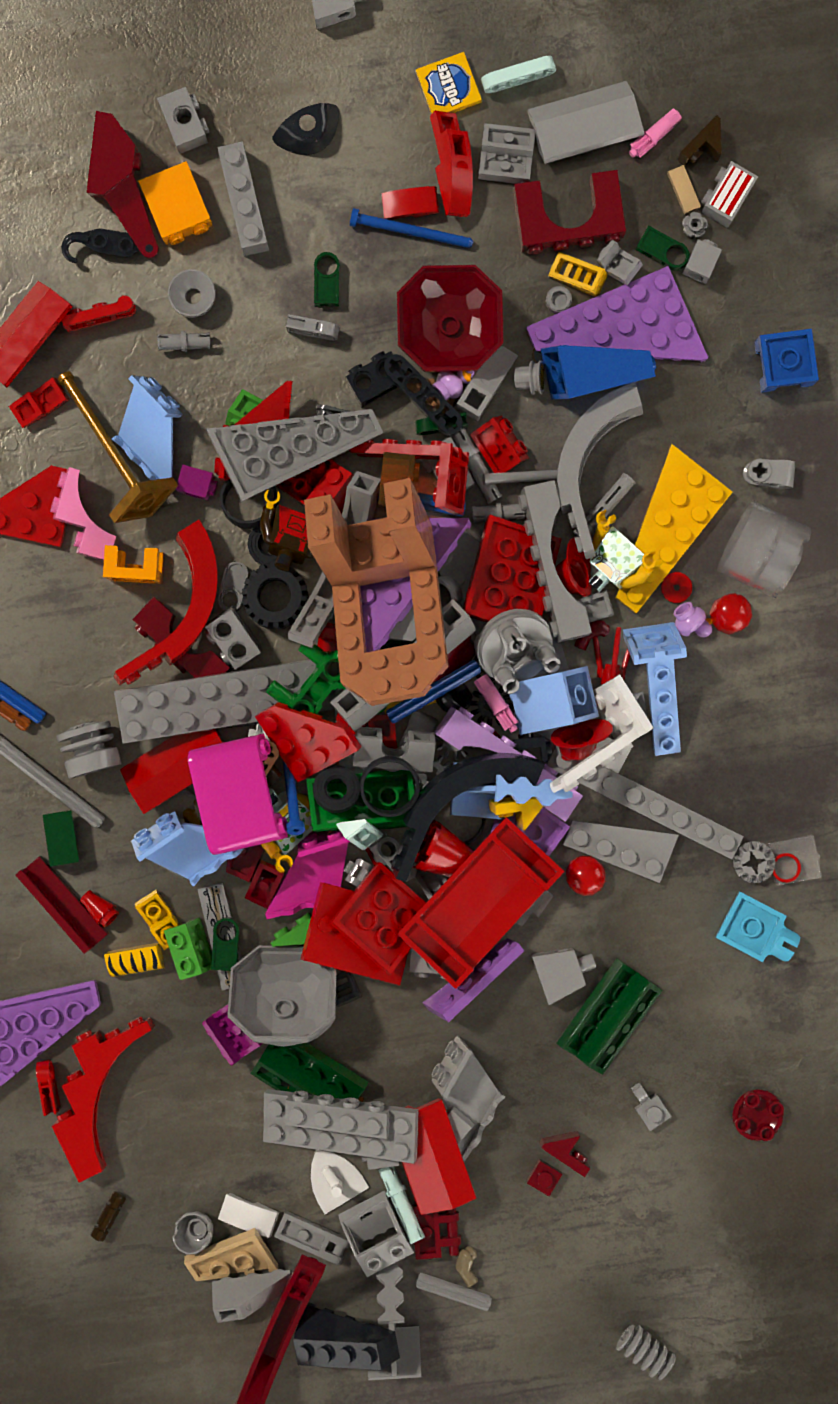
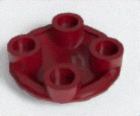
M760 1089L747 1091L738 1098L733 1107L732 1118L734 1126L742 1136L749 1140L770 1141L782 1125L784 1107L778 1098L769 1091Z

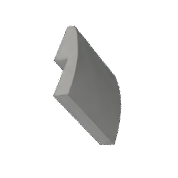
M484 123L478 179L514 184L530 182L535 130Z

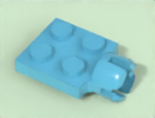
M740 891L715 936L717 939L761 962L768 955H773L782 961H789L795 952L783 947L784 941L798 948L801 938L796 932L785 927L786 915Z

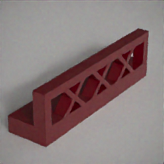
M39 856L25 869L15 874L84 954L109 934L102 925H97L88 910L80 902V899L42 856Z

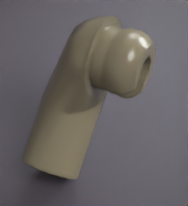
M467 1246L465 1250L462 1249L456 1261V1270L467 1287H471L478 1282V1278L471 1269L473 1260L477 1258V1252L471 1246Z

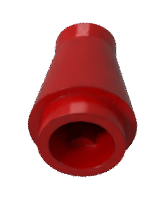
M91 890L87 891L80 899V902L88 910L97 925H102L104 928L108 927L119 915L116 905L96 895Z

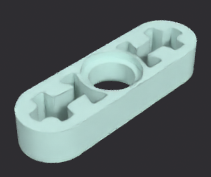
M543 56L484 75L481 81L485 93H494L547 77L556 71L552 56Z

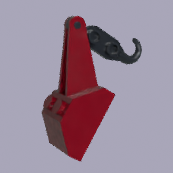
M96 111L86 192L93 197L105 198L128 233L99 228L86 232H72L66 235L62 240L61 251L64 258L72 263L78 262L77 258L72 257L69 253V246L73 242L82 243L99 253L130 257L136 252H141L145 257L153 258L159 251L135 180V171H140L142 155L138 152L135 144L112 113Z

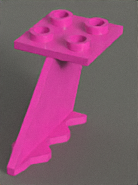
M311 831L298 843V853L293 860V865L289 868L265 913L266 919L290 916L301 909L314 908L320 882L341 887L348 842H350L345 839L341 831H321L317 833L316 831Z

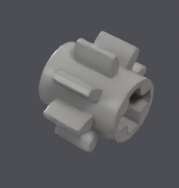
M359 857L355 863L349 860L344 869V872L348 873L345 880L358 887L374 866Z

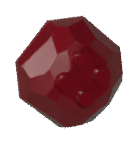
M476 265L422 266L397 292L398 347L424 372L478 371L503 345L502 290Z

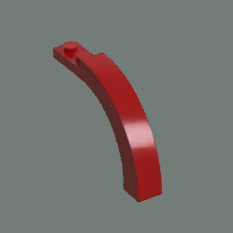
M200 520L182 529L176 536V542L182 549L191 572L192 596L188 611L182 622L166 639L115 671L114 678L119 686L125 682L128 685L135 682L141 677L140 673L147 668L150 671L163 663L162 658L171 666L194 645L207 624L216 597L218 582L217 564L212 543Z

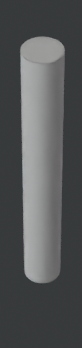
M558 470L483 474L482 481L483 484L557 480Z

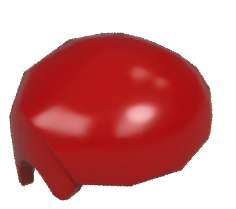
M730 593L716 599L709 612L714 627L726 634L743 630L749 625L753 616L752 607L747 598L736 593Z
M579 856L569 863L566 869V882L578 895L593 896L602 890L606 882L605 869L597 859L591 856Z

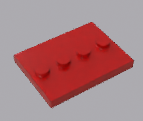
M491 514L487 516L463 610L471 618L488 623L498 614L512 609H527L536 612L540 616L543 615V597L546 595L544 587H540L538 584L537 571L540 570L538 562L532 559L530 547L533 546L532 537L527 536L525 526ZM551 535V552L555 566L562 539Z
M320 882L300 960L400 985L408 953L392 974L387 975L329 923L354 891Z

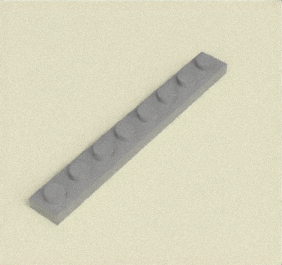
M555 746L552 756H550L546 765L556 772L564 774L584 759L565 761L561 757L559 747ZM600 764L595 767L597 772L585 780L583 777L577 779L578 783L731 860L744 837L606 767H602Z

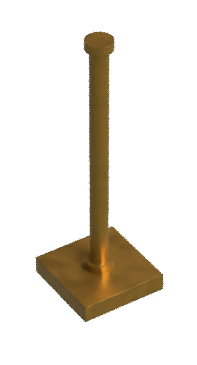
M70 371L62 373L58 377L60 385L65 386L130 488L109 516L114 523L152 517L178 487L177 482L173 477L138 482L76 386L72 373Z

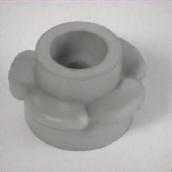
M692 212L690 216H686L683 219L684 233L692 238L703 236L705 229L708 227L707 219L702 217L701 213Z

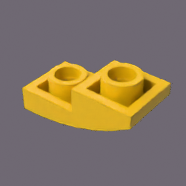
M156 889L137 901L135 908L148 924L150 932L163 950H166L169 946L164 931L180 924Z

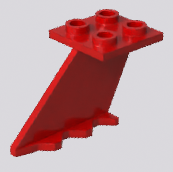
M286 381L234 425L289 419L293 381ZM216 457L214 473L219 475L218 478L222 482H226L230 478L220 458Z

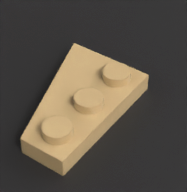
M256 1228L208 1246L198 1254L184 1256V1264L195 1281L228 1277L231 1273L244 1272L245 1275L255 1273V1270L268 1269L269 1272L278 1269L277 1261Z

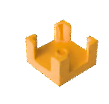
M105 545L103 577L115 582L163 584L165 553L159 552L158 548H145L142 569V565L126 564L125 551L118 550L117 546Z

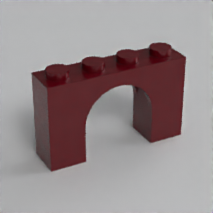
M618 170L591 174L589 183L593 214L585 224L576 228L560 227L548 218L544 210L540 180L514 184L513 196L521 252L528 251V254H539L543 252V249L553 248L554 251H562L568 249L571 245L579 244V247H590L595 244L594 242L605 241V244H609L611 240L619 242L620 239L624 238L626 227Z

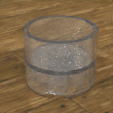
M753 500L736 525L722 554L717 571L776 599L778 595L776 593L777 589L783 591L802 558L800 557L804 549L802 544L809 541L812 528Z

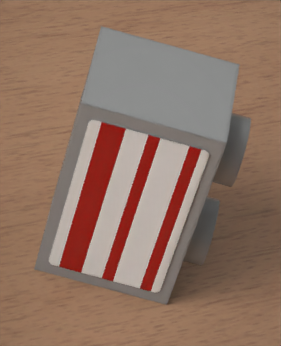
M732 161L727 169L722 166L714 180L718 182L714 191L708 189L701 202L705 205L701 213L728 228L758 176Z

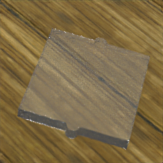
M814 835L768 843L775 857L781 853H789L796 856L801 864V872L794 881L786 883L775 878L776 885L821 878L818 861L820 855L817 854ZM783 856L775 863V872L781 879H789L797 871L795 860L789 856Z

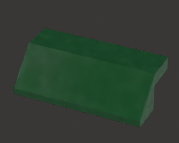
M616 958L556 1044L576 1056L589 1068L603 1075L663 990Z
M309 1043L285 1047L268 1044L250 1073L275 1090L287 1092L306 1091L309 1095L317 1096L329 1094L339 1099H358L369 1083Z

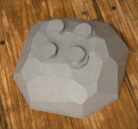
M259 945L231 967L228 1018L253 1042L283 1047L308 1043L322 1035L335 1020L337 969L300 960L304 946L272 947Z

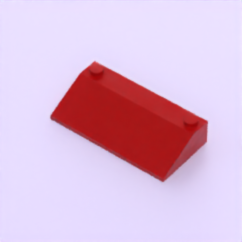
M505 817L400 930L398 935L447 982L457 989L473 972V968L543 892L547 891L565 871Z

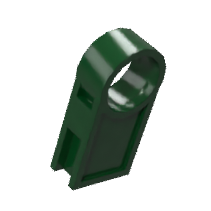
M649 225L635 249L661 265L669 266L670 270L673 271L682 269L689 259V250L683 243L674 240ZM671 248L680 249L685 255V261L680 265L671 264L666 256L667 251Z
M330 252L319 254L314 261V306L339 307L340 264L337 256ZM324 258L333 259L337 264L336 270L329 275L320 273L317 269L320 260Z
M466 412L459 413L463 421L461 429H467ZM445 415L442 416L446 420L445 428H457L455 426L457 421L455 418L449 420ZM428 418L419 419L414 422L416 435L442 433Z
M223 917L214 925L211 970L231 971V967L238 962L240 925L234 918ZM223 921H230L236 927V935L231 940H224L218 935V925Z

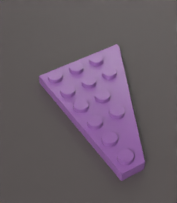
M669 266L526 327V332L533 348L540 352L541 348L569 345L649 350L655 360L671 359L673 361L693 360L704 362L708 359V355Z
M429 518L433 528L437 572L446 562L448 555L457 547V541L464 531L470 529L471 522L469 518ZM410 576L360 586L367 652L377 651L386 644L390 638L389 633L398 621L402 622L413 607Z
M96 979L0 1000V1086L101 1005Z

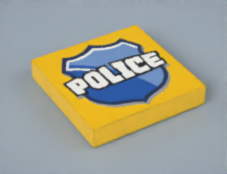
M464 52L416 69V75L431 114L435 110L455 113L482 103Z

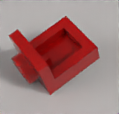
M327 623L318 638L317 646L325 652L338 651L336 627L333 623Z

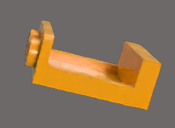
M187 161L139 180L165 245L169 243L171 245L179 244L185 240L184 237L191 234L201 235L209 230L208 227L213 225Z

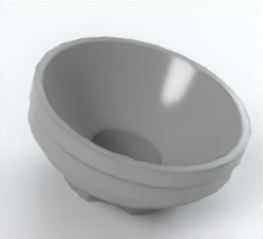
M196 269L183 270L171 280L168 287V298L172 307L179 314L192 318L200 317L206 314L214 304L215 287L212 280L204 272ZM191 290H197L201 293V299L196 304H190L186 300V295Z

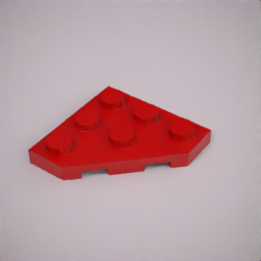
M51 465L1 497L0 535L62 548L67 523L54 520V513L50 512L54 497L59 498L62 488L57 487L61 472L66 473L67 469Z
M277 702L258 713L255 718L270 741L277 746L279 755L297 782L357 752L362 747L347 724L339 721L333 723L322 719L323 716L305 710L300 712L288 708L287 704Z

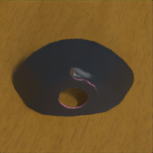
M318 103L304 107L289 116L278 127L272 136V140L277 146L295 154H316L324 150L335 136L339 123V109L336 105L329 103ZM304 115H311L316 121L315 127L310 131H304L299 125V120Z

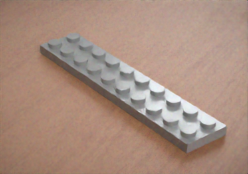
M303 660L115 690L114 695L122 743L258 722L255 716L277 703L274 698L265 692L269 685L276 680L290 692L297 693L315 670L316 664L311 660ZM334 661L328 665L327 672L329 675L339 673V662ZM337 688L332 690L323 701V707L320 711L335 709L330 702L341 694L344 689ZM305 703L298 704L295 710L300 712L302 710L308 711V705Z

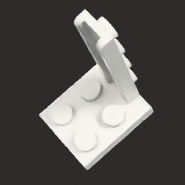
M621 675L614 677L593 690L598 714L601 719L612 724L613 731L611 735L614 739L550 783L553 793L564 789L565 792L570 791L579 785L577 779L583 777L585 780L597 772L596 766L601 764L604 767L616 759L614 757L615 753L619 752L621 755L634 747L631 742L653 729L652 724Z

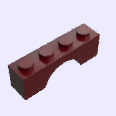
M153 597L132 620L137 623L134 628L143 637L147 638L149 635L156 641L153 645L155 646L173 632L176 615L156 597ZM212 650L202 654L185 653L179 660L173 663L183 674L188 671L194 678L228 673L232 670Z

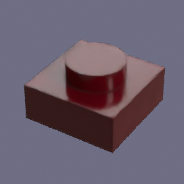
M539 1159L526 1182L545 1195L550 1196L563 1174L558 1169Z

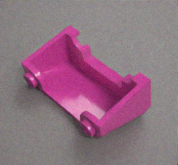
M264 733L193 749L188 753V764L208 849L213 855L288 837L286 831L287 819L282 817L280 813H274L262 761L267 759L271 748Z

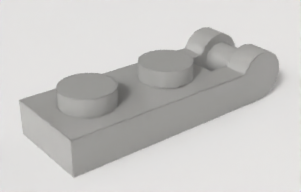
M286 1210L274 1235L275 1238L336 1265L342 1264L345 1248L350 1246L346 1235L333 1232ZM329 1241L336 1244L334 1250L326 1249Z

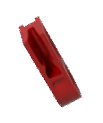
M51 1060L37 1062L36 1077L43 1116H47L51 1112L57 1114L61 1109L54 1065Z

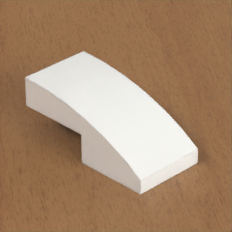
M229 1193L225 1196L218 1219L246 1231L256 1228L259 1235L270 1238L279 1212L258 1202L251 1203Z

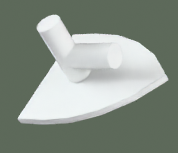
M315 1151L311 1165V1183L315 1198L324 1214H327L369 1188L359 1170L346 1158L330 1151Z

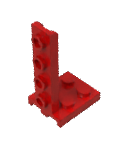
M370 439L349 449L351 453L357 454L360 457L439 460L436 464L437 487L433 492L435 507L453 515H463L469 452H462L461 448L453 447L452 443L443 441H431L430 445H422V442L418 440H406V444H398L397 440L382 439V443H374V440Z

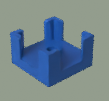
M812 328L760 335L754 342L756 354L760 353L763 370V377L760 379L761 393L775 391L778 387L800 384V388L809 387L819 380Z

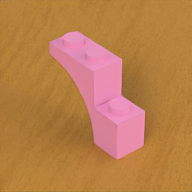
M69 467L66 473L61 472L57 487L62 489L59 498L54 497L50 512L54 513V520L83 528L82 532H77L74 546L78 547L77 554L104 561L105 545L114 546L116 536L99 528L88 517L79 498L78 477L80 470Z

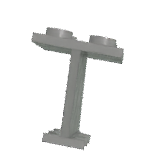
M456 1035L454 1041H450L446 1046L445 1057L441 1064L438 1063L435 1066L431 1081L442 1095L447 1115L456 1107L475 1124L458 1144L463 1161L465 1162L472 1149L480 1143L485 1126L493 1120L496 1107L505 1098V1095L500 1089L495 1087L472 1053L473 1051L461 1037Z
M394 1263L376 1272L377 1280L385 1285V1288L377 1294V1303L385 1309V1312L377 1321L378 1324H389V1328L386 1329L395 1331L400 1358L383 1370H368V1380L421 1377L419 1326L396 1327V1323H405V1320L396 1311V1308L404 1301V1295L395 1287L403 1278V1270Z

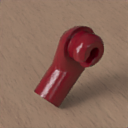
M596 620L590 622L592 633L586 637L578 638L574 646L586 651L591 638L597 636L606 637L610 633V626L605 621Z

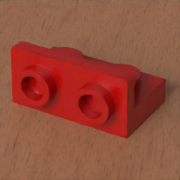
M502 415L493 417L470 434V437L494 473H507L529 459L527 447L520 439L516 438L511 422L507 418H503Z

